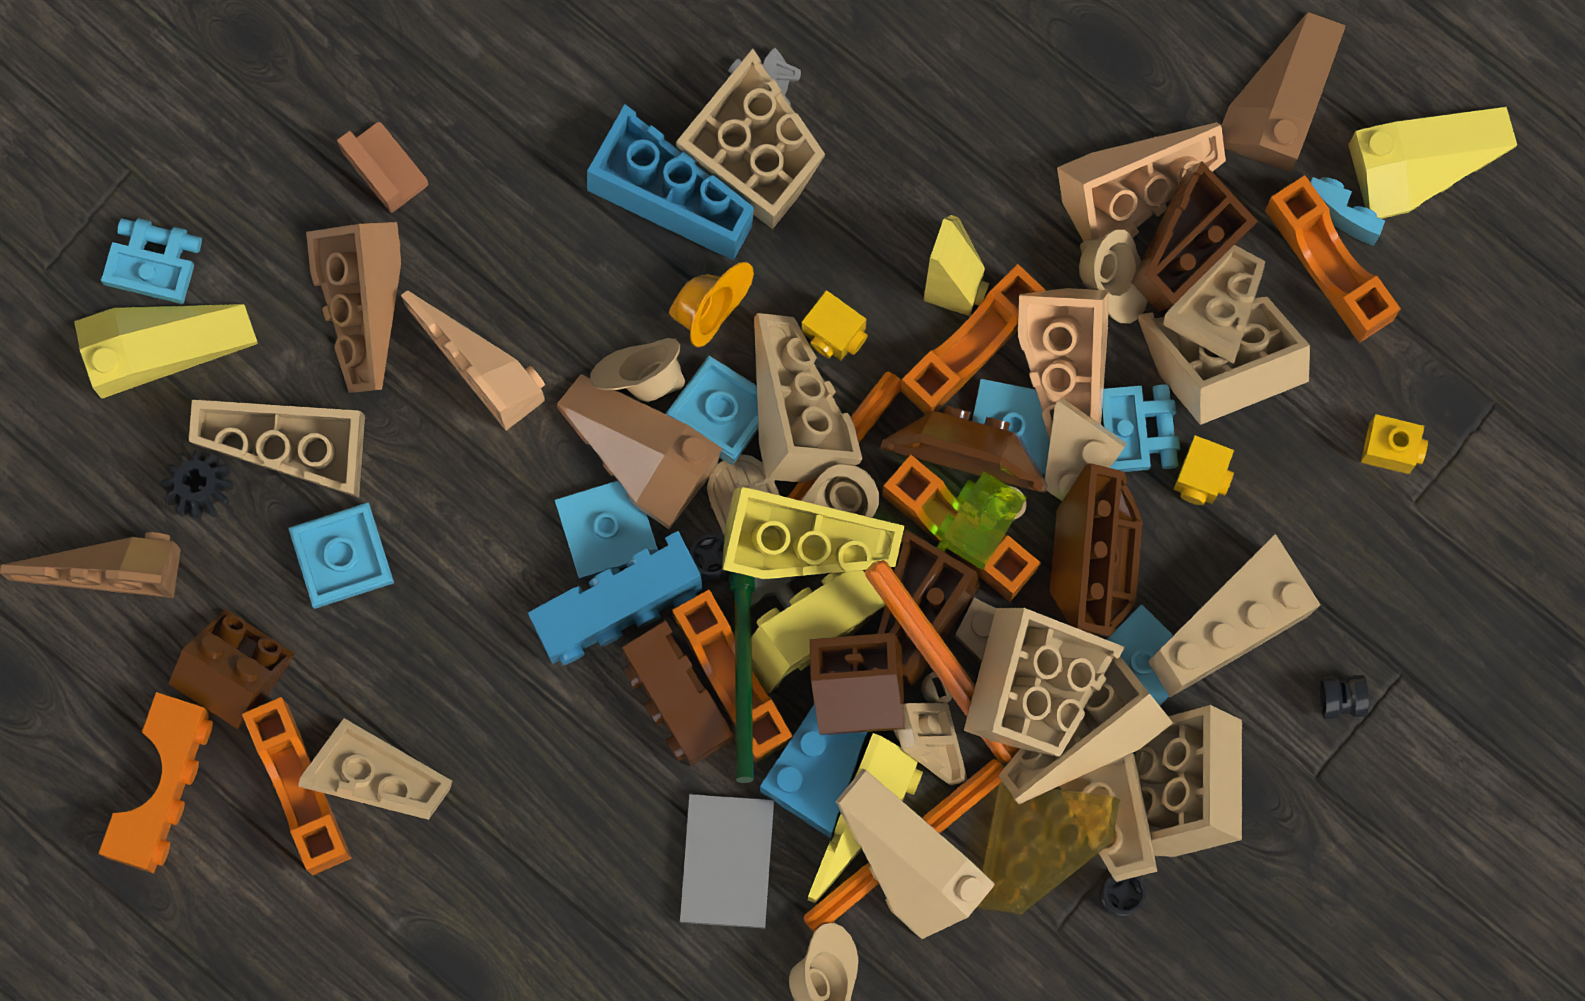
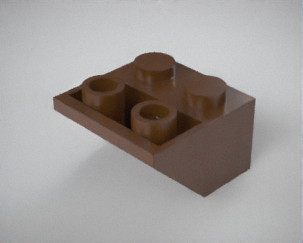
M225 609L183 648L168 684L239 729L245 723L242 714L263 704L292 661L295 653Z
M895 633L809 639L811 684L820 735L905 729L902 646Z

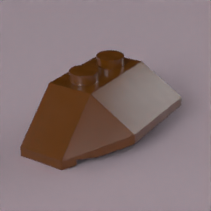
M946 406L944 413L932 411L882 440L880 449L906 456L912 455L917 459L1034 491L1046 493L1048 486L1020 435L1008 431L1010 427L1009 422L986 416L984 424L968 420L970 412Z
M1090 463L1085 465L1056 512L1050 593L1070 626L1090 634L1108 637L1116 630L1115 627L1124 620L1136 604L1143 522L1134 497L1126 485L1128 481L1125 472Z

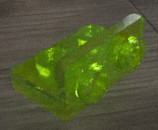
M983 471L976 483L968 479L956 499L958 503L962 504L961 509L956 517L948 513L935 534L942 538L937 548L943 552L948 548L983 570L1027 497Z

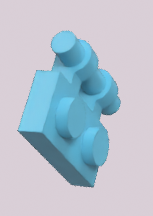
M121 218L118 225V234L131 237L128 246L112 242L101 279L103 285L183 304L194 264L192 261L180 259V255L183 250L198 253L201 248L202 238L187 234L186 229L173 227L172 230L152 226L151 221L138 218L135 222ZM149 241L165 245L166 250L163 255L144 250L145 245Z
M1169 385L1154 386V401L1143 402L1142 386L1103 389L1102 426L1127 443L1110 468L1124 472L1149 470L1151 467L1150 453L1161 455L1162 469L1178 467L1177 452L1181 448L1179 437L1175 436L1173 415L1176 414L1175 401L1170 398ZM1145 417L1156 418L1158 437L1147 438Z

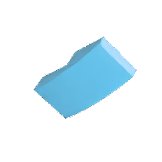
M1313 177L1310 183L1328 206L1333 225L1346 234L1374 246L1381 234L1385 220L1377 218V214L1368 208L1361 206L1347 207L1352 191L1344 189V185L1341 182L1327 177H1322L1320 180Z

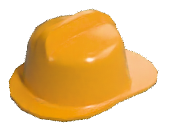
M738 263L727 270L721 277L709 274L694 277L681 289L669 310V314L675 321L690 330L692 345L697 348L705 346L713 338L723 321L744 298L754 275L753 266L749 263Z

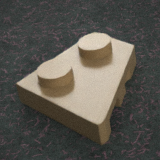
M1062 397L1058 400L1054 409L1045 481L1048 484L1046 490L1061 501H1063L1086 464L1092 463L1110 468L1127 444Z
M905 703V729L894 730L902 750L950 786L966 782L968 779L948 703Z

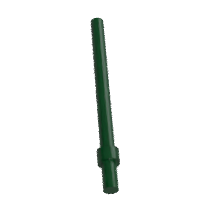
M730 572V591L734 593L736 781L749 783L753 781L751 593L755 591V577Z

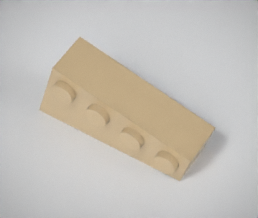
M192 400L189 442L194 445L359 498L365 415L361 411Z
M1275 534L1148 663L1169 697H1172L1306 619L1320 606V603Z

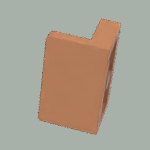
M377 122L357 138L349 131L337 140L343 155L390 213H393L428 186L426 177L381 122Z

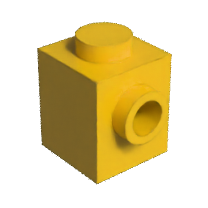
M827 290L802 321V332L812 340L810 345L826 358H830L833 355L842 361L848 352L854 355L868 336L864 333L866 318Z
M1375 414L1368 426L1360 463L1409 474L1416 466V463L1423 464L1428 440L1422 439L1424 426Z
M1195 435L1173 490L1181 492L1180 497L1196 505H1204L1205 502L1213 504L1218 493L1226 495L1232 481L1234 472L1227 470L1234 450Z

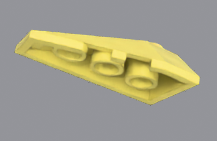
M244 304L112 308L74 321L79 349L93 389L101 399L258 344Z
M739 487L734 489L725 527L722 570L760 579L866 570L877 560H884L890 567H895L904 526L746 487Z

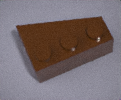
M1203 161L1186 170L1131 281L1158 312L1173 306L1258 222Z
M905 529L902 540L903 546L894 573L944 641L980 586L977 572ZM885 605L878 634H896L902 646L903 683L913 689L929 664Z
M664 621L622 647L625 661L628 664L622 668V671L632 688L636 690L642 687L649 698V701L643 705L655 725L657 726L662 722L665 724L671 734V737L666 739V742L676 759L680 761L686 758L691 767L734 741V737L707 689L703 687L693 671V666L686 654L683 655L670 634L672 630L668 623Z

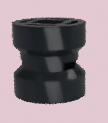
M703 535L691 547L690 555L701 575L702 581L718 582L724 579L730 572L722 570L724 538L719 535Z
M1351 675L1347 680H1338L1335 676L1321 677L1320 706L1323 718L1336 719L1341 714H1350L1353 717H1367L1369 695L1366 677L1364 675Z
M1111 876L1103 884L1100 891V901L1103 908L1115 917L1132 915L1142 906L1146 898V888L1139 876L1117 882Z

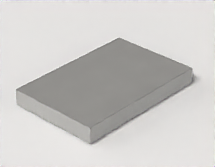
M689 794L680 923L765 929L774 800Z

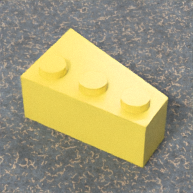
M863 570L829 573L821 581L823 586L812 592L810 587H807L790 599L789 603L791 606L784 611L779 612L777 608H774L757 620L756 623L759 628L751 637L752 671L768 694L779 687L778 684L786 675L797 668L802 671L810 665L809 639L851 636L873 621L885 608L886 604L868 581Z

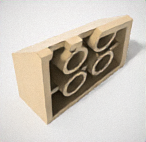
M754 49L749 52L676 141L677 150L681 153L683 151L696 160V165L708 175H714L753 206V215L771 229L776 226L797 200L825 156V153L802 119L793 111L782 95V90L774 79H771L761 64V60Z
M1268 297L1254 299L1234 364L1164 326L1165 317L1154 318L1153 313L1138 315V321L1159 376L1169 385V388L1200 425L1309 382L1310 345Z
M996 608L964 731L1000 744L1060 757L1085 716L1083 710L1093 692L1100 690L1106 680L1104 673L1112 660L1119 658L1125 647L1025 608Z
M1212 705L1169 716L1173 723L1141 749L1137 750L1135 754L1154 856L1176 857L1242 840V720Z

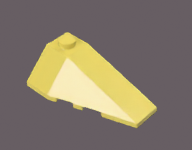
M1507 107L1396 121L1355 131L1348 144L1365 208L1374 211L1377 214V218L1380 219L1409 213L1439 192L1442 193L1457 181L1472 172L1478 171L1517 146Z
M950 215L948 218L943 219L930 257L923 301L970 316L974 304L980 306L984 301L989 283L982 281L985 267L959 217Z
M873 733L856 776L862 769L867 770L903 802L906 792L912 795L915 794L923 771L916 769L918 761L903 751L901 747ZM842 813L838 819L833 839L827 847L808 895V901L815 904L862 850L861 846L856 843Z

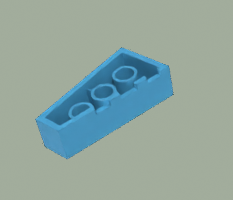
M624 104L587 170V191L734 261L752 228L754 207L714 175H708L696 165V160L684 151L681 153L664 139V135L652 125L650 127L636 117V112Z
M679 531L665 538L668 546L659 551L645 548L632 556L633 559L626 564L628 568L620 572L619 568H609L596 575L589 581L590 589L583 592L581 586L574 587L528 613L552 664L561 661L562 665L572 663L585 655L583 649L597 642L601 647L608 645L623 636L621 630L635 623L638 628L647 626L661 617L660 611L672 605L676 608L697 596L696 593L702 591L701 575Z
M814 704L761 784L760 793L774 800L775 803L831 839L840 813V809L835 801L851 782L868 732L820 735Z

